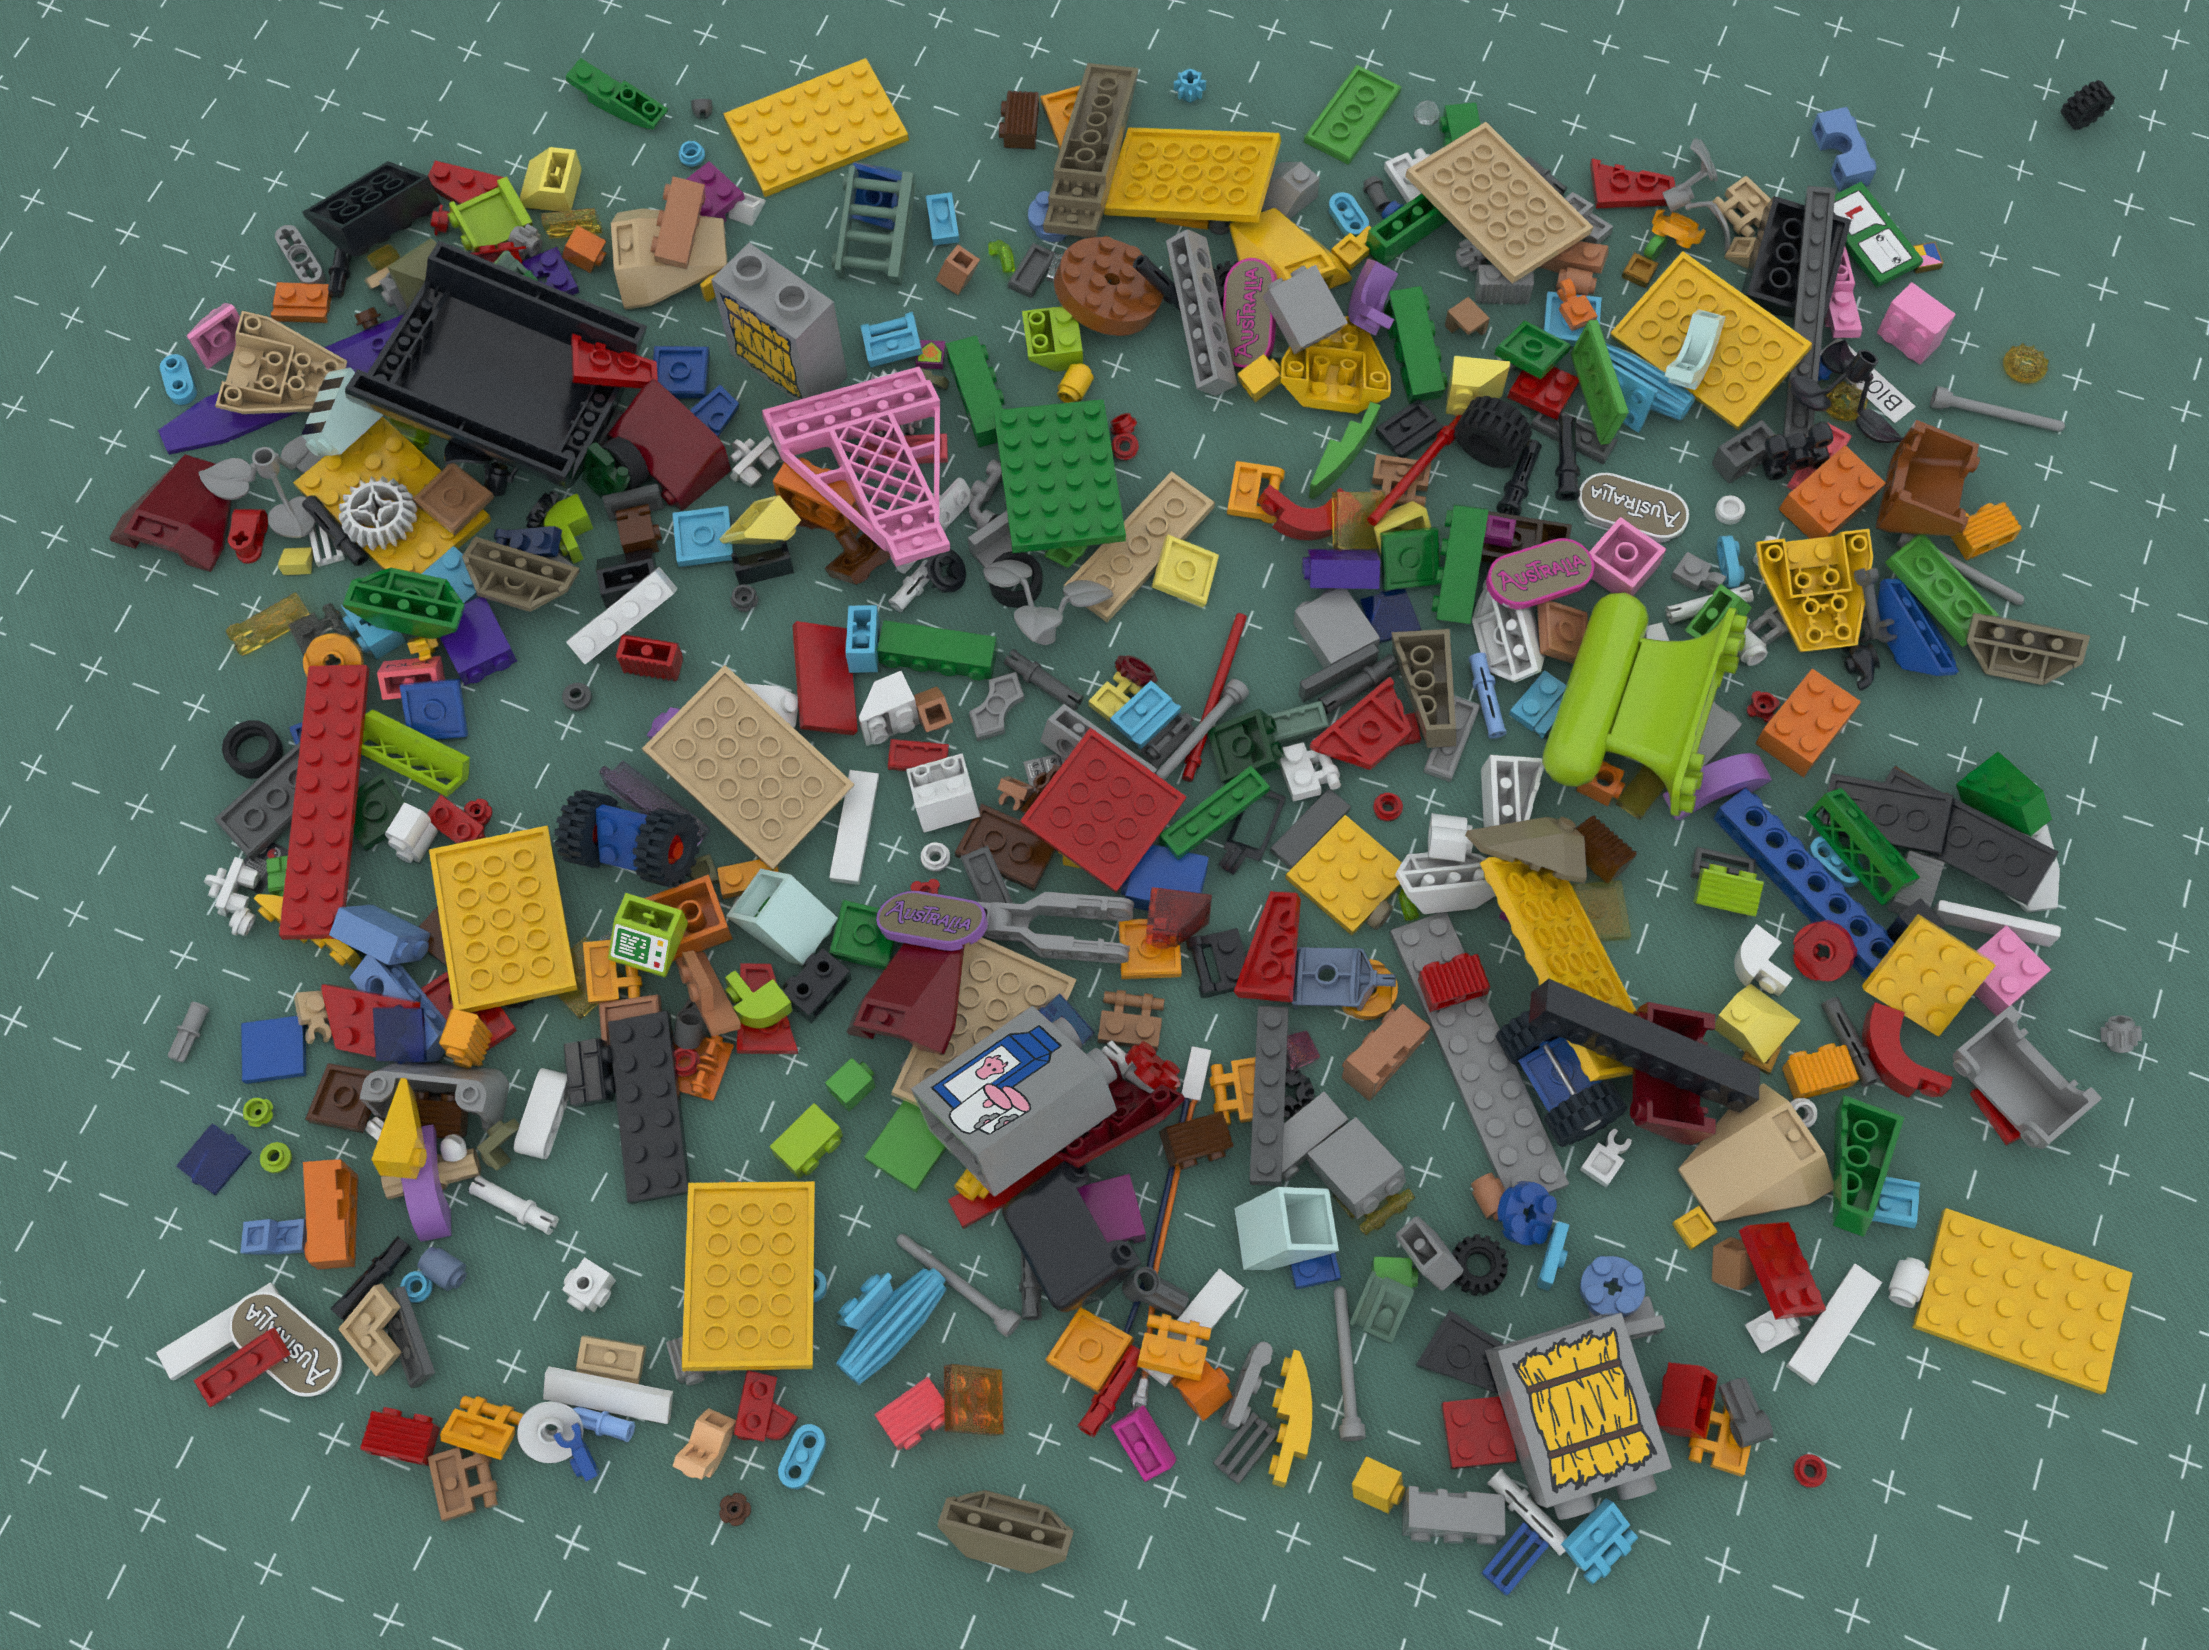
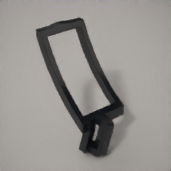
M1272 790L1265 794L1280 800L1260 849L1233 840L1245 810L1237 815L1225 842L1224 849L1228 851L1219 863L1223 870L1234 875L1246 857L1261 861L1278 822L1286 796L1275 793Z

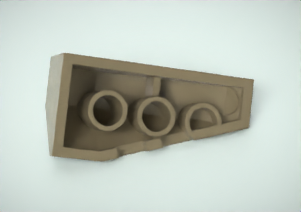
M1542 817L1467 830L1465 834L1482 853L1512 863L1517 858L1520 862L1528 865L1530 869L1538 872L1541 867L1553 870V876L1562 880L1584 883L1587 879L1584 836L1575 828L1576 824L1568 818Z

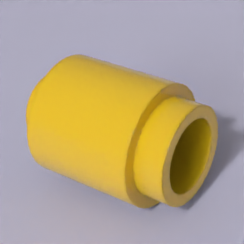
M1082 363L1071 364L1058 385V398L1064 403L1081 401L1094 380L1091 369Z

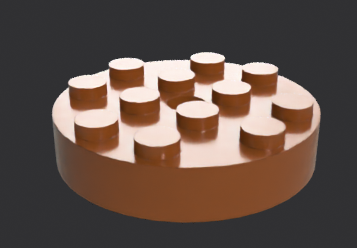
M1108 236L1085 238L1073 243L1063 254L1054 276L1055 292L1063 308L1082 325L1108 335L1124 336L1145 329L1152 322L1162 302L1163 295L1133 268L1135 259L1143 255L1140 250L1135 246H1130Z

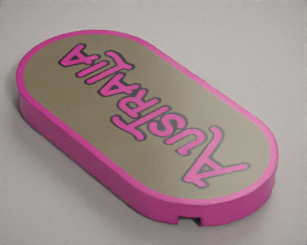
M1246 258L1237 262L1228 272L1224 285L1223 319L1233 365L1243 369L1263 354L1269 358L1275 344L1276 321L1263 296L1269 290L1267 286L1278 278L1271 266L1257 258Z
M1566 538L1554 539L1496 559L1488 571L1486 586L1492 598L1501 605L1504 603L1512 609H1525L1582 590L1593 576L1594 561L1589 551L1580 543Z

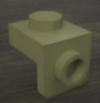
M515 1118L505 1124L502 1120L498 1121L486 1131L489 1137L476 1147L481 1153L482 1160L496 1171L511 1161L500 1146L518 1131L520 1124Z

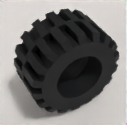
M1479 396L1475 400L1473 399L1454 428V436L1457 439L1458 445L1473 459L1494 468L1513 466L1532 435L1531 425L1517 408H1514L1506 401L1504 402L1495 397L1491 398L1490 396Z

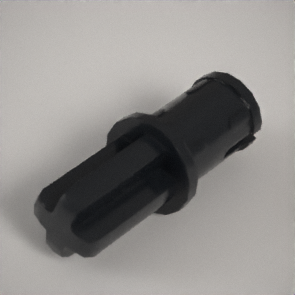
M336 248L334 251L333 265L328 271L330 275L328 292L332 298H341L344 295L346 280L350 278L351 274L349 265L352 255L347 254L346 256V253L339 248Z

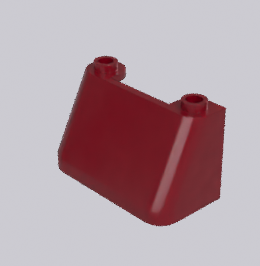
M655 379L650 380L643 386L607 433L608 441L616 437H622L634 444L646 462L648 473L660 483L663 490L661 493L662 498L668 505H675L681 511L685 510L732 471L722 441Z
M1652 1002L1643 1004L1637 1011L1633 1012V1015L1708 1046V1042L1703 1041L1706 1031H1713L1715 1029V1014ZM1633 1068V1102L1630 1107V1117L1637 1127L1684 1145H1694L1716 1134V1119L1704 1116L1708 1114V1108L1700 1106L1699 1095L1677 1088L1671 1083L1651 1077L1649 1074Z

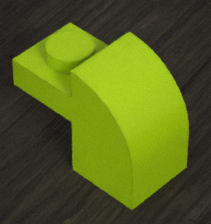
M576 493L554 504L546 514L544 522L545 527L556 526L562 530L559 548L563 556H570L573 564L584 560L574 537L593 529L590 518Z
M735 970L725 977L727 985L725 992L734 1004H737L733 1009L742 1024L752 1028H765L776 1024L792 1012L791 1001L773 979L753 993Z

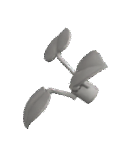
M1696 137L1693 139L1690 149L1700 157L1702 161L1701 170L1686 182L1663 192V196L1670 212L1685 206L1686 210L1696 207H1708L1716 216L1723 230L1725 252L1730 247V231L1726 219L1716 203L1714 204L1712 201L1691 203L1690 201L1695 198L1690 186L1707 175L1710 181L1713 180V176L1715 182L1718 181L1716 168L1704 142Z
M302 436L290 441L283 448L281 458L271 448L261 447L253 452V463L250 465L243 459L230 458L198 472L205 487L214 495L226 500L239 499L248 494L250 490L249 482L255 480L256 473L258 472L261 477L272 479L283 504L273 507L268 515V523L276 534L284 537L301 538L308 535L315 526L316 521L302 507V503L306 498L298 496L288 502L276 477L280 472V464L289 470H294L297 467L300 472L305 473L323 458L319 457V455H314L306 447V440Z
M1003 560L992 563L983 569L985 579L995 586L1011 587L1018 583L1023 585L1029 606L1018 608L1014 612V620L1020 630L1031 641L1042 645L1055 642L1056 627L1063 621L1062 613L1068 602L1076 607H1087L1103 602L1114 594L1110 589L1099 583L1077 580L1064 586L1063 594L1065 597L1062 598L1058 610L1050 607H1035L1028 581L1026 580V578L1032 576V569L1027 564L1016 560Z

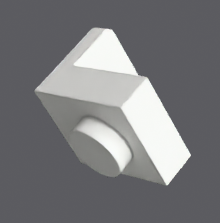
M1772 1310L1745 1324L1761 1354L1801 1333L1798 1328L1800 1326L1798 1317L1775 1320Z

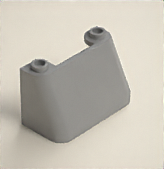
M2010 1005L1957 1049L1952 1056L1954 1061L1953 1067L1960 1075L1967 1077L2021 1133L2022 1140L2028 1146L2044 1149L2102 1098L2092 1087L2086 1091L2075 1088L2079 1084L2075 1079L2069 1083L2025 1038L2029 1032L2025 1028L2021 1031L2018 1028L2017 1021L2022 1015Z
M404 1059L397 1060L370 1073L363 1082L359 1098L376 1117L386 1120L400 1078H407L412 1090H429V1095L441 1096L442 1092H455L457 1105L464 1111L478 1115L482 1121V1128L484 1131H487L498 1121L503 1120L509 1082L507 1077L497 1069L482 1067L467 1069L453 1064L417 1062Z

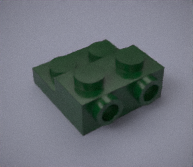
M1256 709L1212 727L1208 731L1222 783L1226 785L1249 766H1252L1260 776L1282 767L1280 759L1284 758L1285 754L1280 742H1275L1273 733L1277 731V725L1271 715L1268 716L1261 709Z

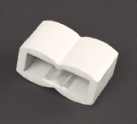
M405 802L385 832V836L389 839L388 844L397 851V857L408 863H412L413 860L420 863L438 834V830L430 823L431 819L424 811Z
M1431 813L1428 831V858L1464 862L1465 855L1471 856L1473 843L1465 834L1467 830H1472V825H1467V818Z

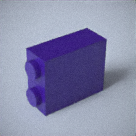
M1308 549V557L1302 558V574H1304V580H1308L1310 588L1379 589L1380 558L1376 550Z
M478 597L465 603V609L457 631L440 637L465 686L470 683H478L485 676L496 671H503L509 668L511 664L517 662L486 598Z

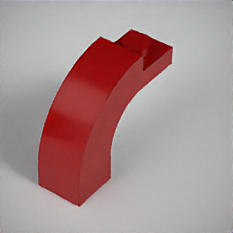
M1270 484L1256 501L1261 505L1265 513L1278 519L1272 526L1273 529L1285 536L1298 540H1319L1333 535L1343 528L1361 507L1360 503L1341 488L1336 491L1326 504L1318 508L1300 507L1291 502Z
M1875 1002L1865 1016L1862 1029V1045L1869 1049L1870 1054L1868 1056L1877 1074L1880 1076V1080L1890 1089L1907 1098L1916 1089H1919L1923 1095L1929 1097H1942L1951 1088L1953 1077L1922 1067L1913 1062L1905 1054L1900 1044L1899 1034L1905 1012Z

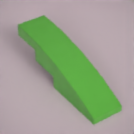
M1370 402L1361 424L1350 420L1341 442L1329 440L1310 484V499L1314 500L1353 463L1367 443L1379 419L1381 405Z

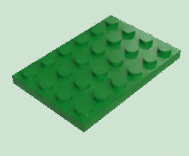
M1104 399L993 410L1012 553L1126 542Z

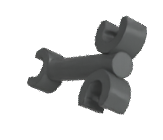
M1865 568L1854 571V579L1863 589L1868 619L1862 620L1861 627L1865 630V636L1859 637L1858 642L1860 643L1873 639H1879V641L1887 643L1897 638V635H1891L1887 632V626L1895 624L1894 620L1886 619L1880 621L1874 583L1879 578L1877 568H1871L1866 571Z

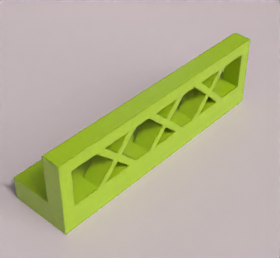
M373 709L365 714L362 755L446 797L468 780L470 757ZM369 739L379 744V746H367L363 743ZM387 754H399L403 758H391ZM411 766H423L428 770L417 771L411 768ZM436 778H447L451 782L445 785L437 781Z

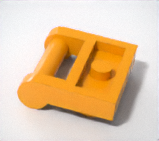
M1236 461L1227 515L1261 519L1265 523H1275L1277 518L1265 513L1261 506H1257L1256 501L1259 496L1261 479L1267 478L1269 484L1279 491L1280 483L1284 480L1285 471L1279 467Z

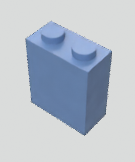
M375 905L339 907L329 936L387 965L421 961L428 951V941L431 935L430 932Z

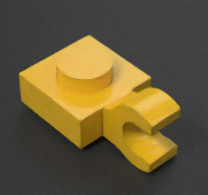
M1367 226L1357 237L1349 233L1331 249V252L1340 259L1349 271L1369 255L1366 241L1368 230L1371 229L1370 226Z
M415 637L409 639L407 645L410 654L418 652L419 660L422 662L432 659L431 653L436 652L435 647L439 646L441 641L440 638Z

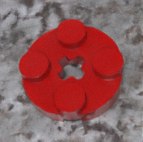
M1831 920L1813 922L1803 927L1794 938V963L1804 976L1815 981H1834L1842 977L1850 970L1854 958L1857 956V948L1850 934L1841 925ZM1819 943L1829 947V958L1827 956L1819 957L1817 954L1820 951Z
M1142 1041L1139 1046L1133 1045L1126 1053V1063L1129 1065L1133 1062L1137 1067L1134 1074L1153 1090L1162 1084L1176 1091L1181 1085L1177 1076L1180 1073L1177 1065L1170 1060L1163 1061L1156 1055V1050L1147 1042Z

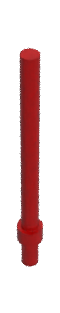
M1457 415L1448 426H1444L1439 431L1437 439L1369 515L1367 521L1371 525L1375 526L1439 452L1454 441V428L1462 415Z

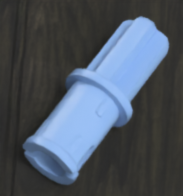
M583 1407L573 1408L579 1415L583 1428L595 1431L596 1436L607 1435L625 1442H629L635 1430V1422L611 1416L608 1411L600 1413Z

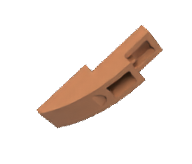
M1579 241L1541 265L1540 268L1559 273L1560 268L1567 270V267L1601 274L1609 248L1608 245Z

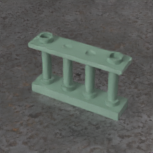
M854 165L849 166V173L844 174L843 190H846L838 248L837 252H833L831 261L832 268H835L834 270L839 278H844L845 267L884 271L888 275L891 284L902 285L917 182L913 172L903 171L901 180L890 182L859 178L856 167ZM857 189L896 193V196H899L898 206L886 208L855 204ZM853 215L892 219V222H895L894 232L881 234L851 230ZM849 241L888 245V248H891L890 258L876 260L847 256Z

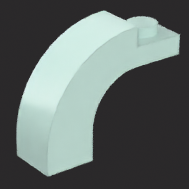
M1700 309L1692 314L1682 349L1676 360L1667 366L1664 377L1669 378L1668 383L1693 390L1699 386L1716 350L1726 316Z

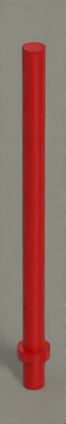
M1237 613L1200 723L1219 703L1247 616L1242 613ZM1208 732L1184 759L1186 765L1181 778L1185 781L1192 782L1196 769L1201 766L1202 759L1200 757Z

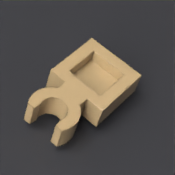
M322 990L296 993L294 1001L299 1025L308 1024L309 1027L305 1035L307 1043H313L315 1039L314 1032L321 1033L324 1043L328 1042L332 1032L326 1024L329 1020Z

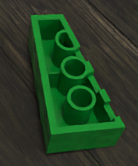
M1421 286L1389 291L1384 304V314L1394 319L1387 332L1389 339L1395 338L1396 341L1394 342V356L1396 362L1403 364V367L1400 368V376L1409 404L1418 399L1422 402L1439 399L1448 386L1446 373L1441 372L1440 369L1441 351L1439 346H1435L1434 343L1435 325L1433 320H1429L1427 313L1430 308L1427 294L1423 295Z
M1845 1095L1842 1096L1835 1112L1833 1226L1864 1237L1873 1220L1904 1117Z

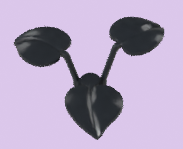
M1846 340L1834 343L1827 347L1821 355L1823 364L1830 371L1841 374L1829 387L1822 390L1817 382L1802 375L1794 376L1789 381L1788 387L1793 396L1803 406L1814 411H1825L1831 406V401L1826 395L1846 377L1853 383L1865 381L1857 409L1859 416L1855 420L1857 427L1867 438L1875 442L1897 443L1903 439L1881 415L1871 409L1864 410L1863 408L1870 382L1874 378L1870 373L1879 362L1872 352L1861 349L1854 356Z
M450 441L444 450L446 465L457 462L484 464V487L491 491L493 496H504L508 482L513 483L514 476L519 470L513 468L511 473H509L508 467L505 464Z

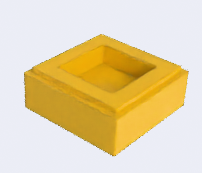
M1697 1206L1672 1223L1690 1250L1718 1232L1700 1206Z

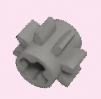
M528 223L525 228L516 226L508 238V242H514V247L526 246V249L518 250L519 256L522 259L526 255L536 256L542 247L541 234L538 233V229Z
M1467 238L1459 242L1460 248L1456 250V258L1461 267L1469 266V270L1472 272L1478 269V264H1487L1485 261L1487 258Z
M2112 1016L2108 1019V1022H2105V1027H2100L2101 1042H2107V1046L2113 1052H2130L2134 1049V1046L2138 1045V1041H2142L2141 1026H2135V1022L2129 1016Z

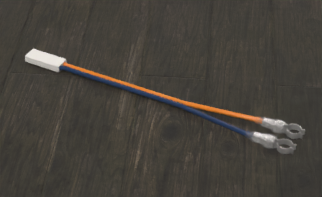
M1193 1046L1191 1048L1181 1093L1184 1095L1185 1100L1183 1101L1179 1123L1192 1120L1195 1105L1201 1101L1211 1050ZM1179 1165L1169 1167L1148 1258L1147 1267L1155 1270L1157 1274L1181 1170ZM1141 1281L1139 1288L1145 1291V1285ZM1141 1301L1133 1303L1123 1332L1130 1333ZM1149 1306L1148 1316L1149 1314L1155 1315V1308ZM1147 1327V1333L1153 1334V1328ZM1143 1369L1137 1379L1136 1388L1131 1395L1130 1403L1133 1409L1142 1405L1146 1408L1148 1406L1150 1398L1148 1391L1151 1380L1150 1375ZM1112 1414V1417H1111L1108 1421H1105V1423H1104L1105 1428H1106V1424L1109 1423V1422L1112 1420L1113 1414Z

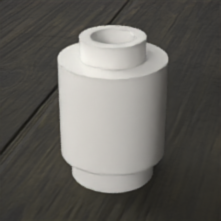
M1911 1257L1898 1261L1888 1288L1891 1301L1909 1308H1913L1915 1302L1920 1301L1930 1273L1922 1261Z

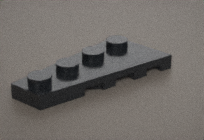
M1449 1310L1416 1366L1498 1394L1485 1350L1504 1344Z

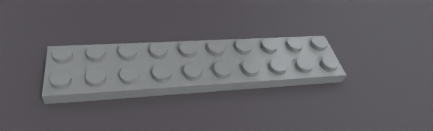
M1447 912L1437 913L1392 929L1390 931L1391 939L1496 1177L1500 1179L1505 1189L1519 1184L1517 1182L1520 1181L1538 1183L1549 1194L1568 1187L1569 1182L1515 1064L1510 1063L1495 1037L1500 1029L1485 996L1432 1012L1428 1009L1420 984L1418 983L1420 971L1429 963L1439 961L1440 964L1451 962L1454 956L1465 953Z

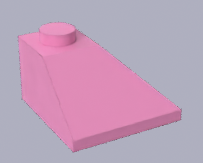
M224 303L217 309L212 310L187 334L188 340L207 369L235 350V333L240 316L232 304Z

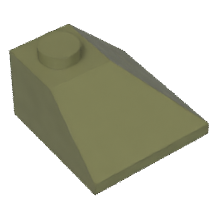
M431 238L387 267L407 309L425 282L427 259L437 244Z

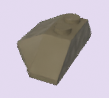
M479 537L473 538L462 556L478 596L529 612L567 593L580 572L578 567Z
M1973 613L1966 642L1985 674L2045 685L2083 664L2090 635L2006 617Z
M987 1490L964 1494L957 1498L955 1496L947 1497L937 1525L966 1557L1029 1574L1065 1561L1074 1530L1066 1526L1062 1519L1048 1506Z

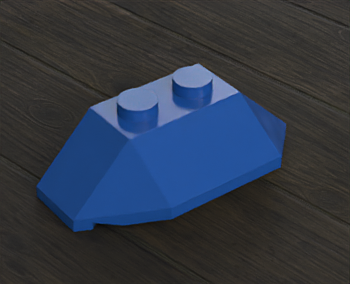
M1883 579L1880 582L1877 605L1880 621L1892 619L1895 623L1887 626V632L1891 635H1897V638L1887 642L1894 654L1896 663L1905 670L1935 676L1956 675L1959 671L1956 667L1954 655L1925 607L1906 588L1907 586L1900 579Z

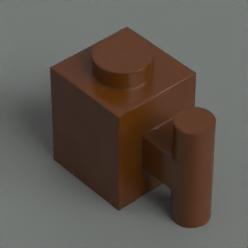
M649 504L615 511L624 554L653 548L654 553L660 552L657 541L662 540L659 524L653 525Z

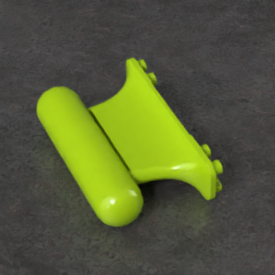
M1625 592L1611 593L1600 598L1590 616L1543 751L1542 763L1551 779L1566 787H1577L1587 784L1599 773L1607 751L1642 763L1658 775L1669 793L1671 815L1679 817L1681 811L1692 814L1696 803V796L1694 794L1696 789L1700 790L1704 772L1701 771L1705 755L1698 754V750L1717 689L1721 686L1724 673L1736 674L1739 657L1736 656L1739 651L1742 652L1746 640L1744 632L1748 617L1737 615L1736 608H1729L1721 622L1712 631L1703 636L1683 641L1653 640L1644 638L1649 616L1646 607L1638 598Z

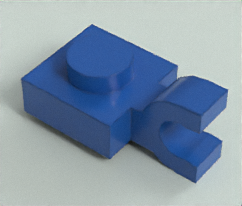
M577 1422L571 1426L575 1434L572 1440H565L561 1432L553 1436L559 1446L571 1448L574 1458L570 1459V1464L576 1476L580 1477L583 1475L585 1481H588L598 1476L600 1471L587 1444L582 1439V1430Z

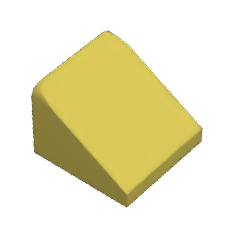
M312 547L284 548L278 562V568L282 574H311L313 562Z

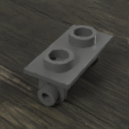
M1186 712L1183 715L1179 713L1141 750L1138 746L1136 749L1155 768H1158L1195 730L1191 725L1193 718Z

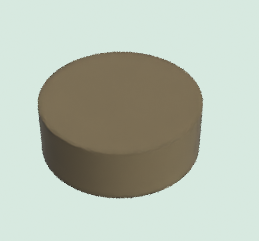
M1383 900L1373 911L1367 924L1375 930L1380 929L1391 915L1393 906Z

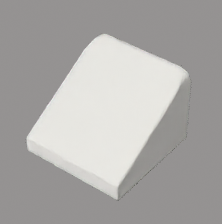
M744 193L745 199L742 202H737L735 207L729 211V218L752 226L766 200Z

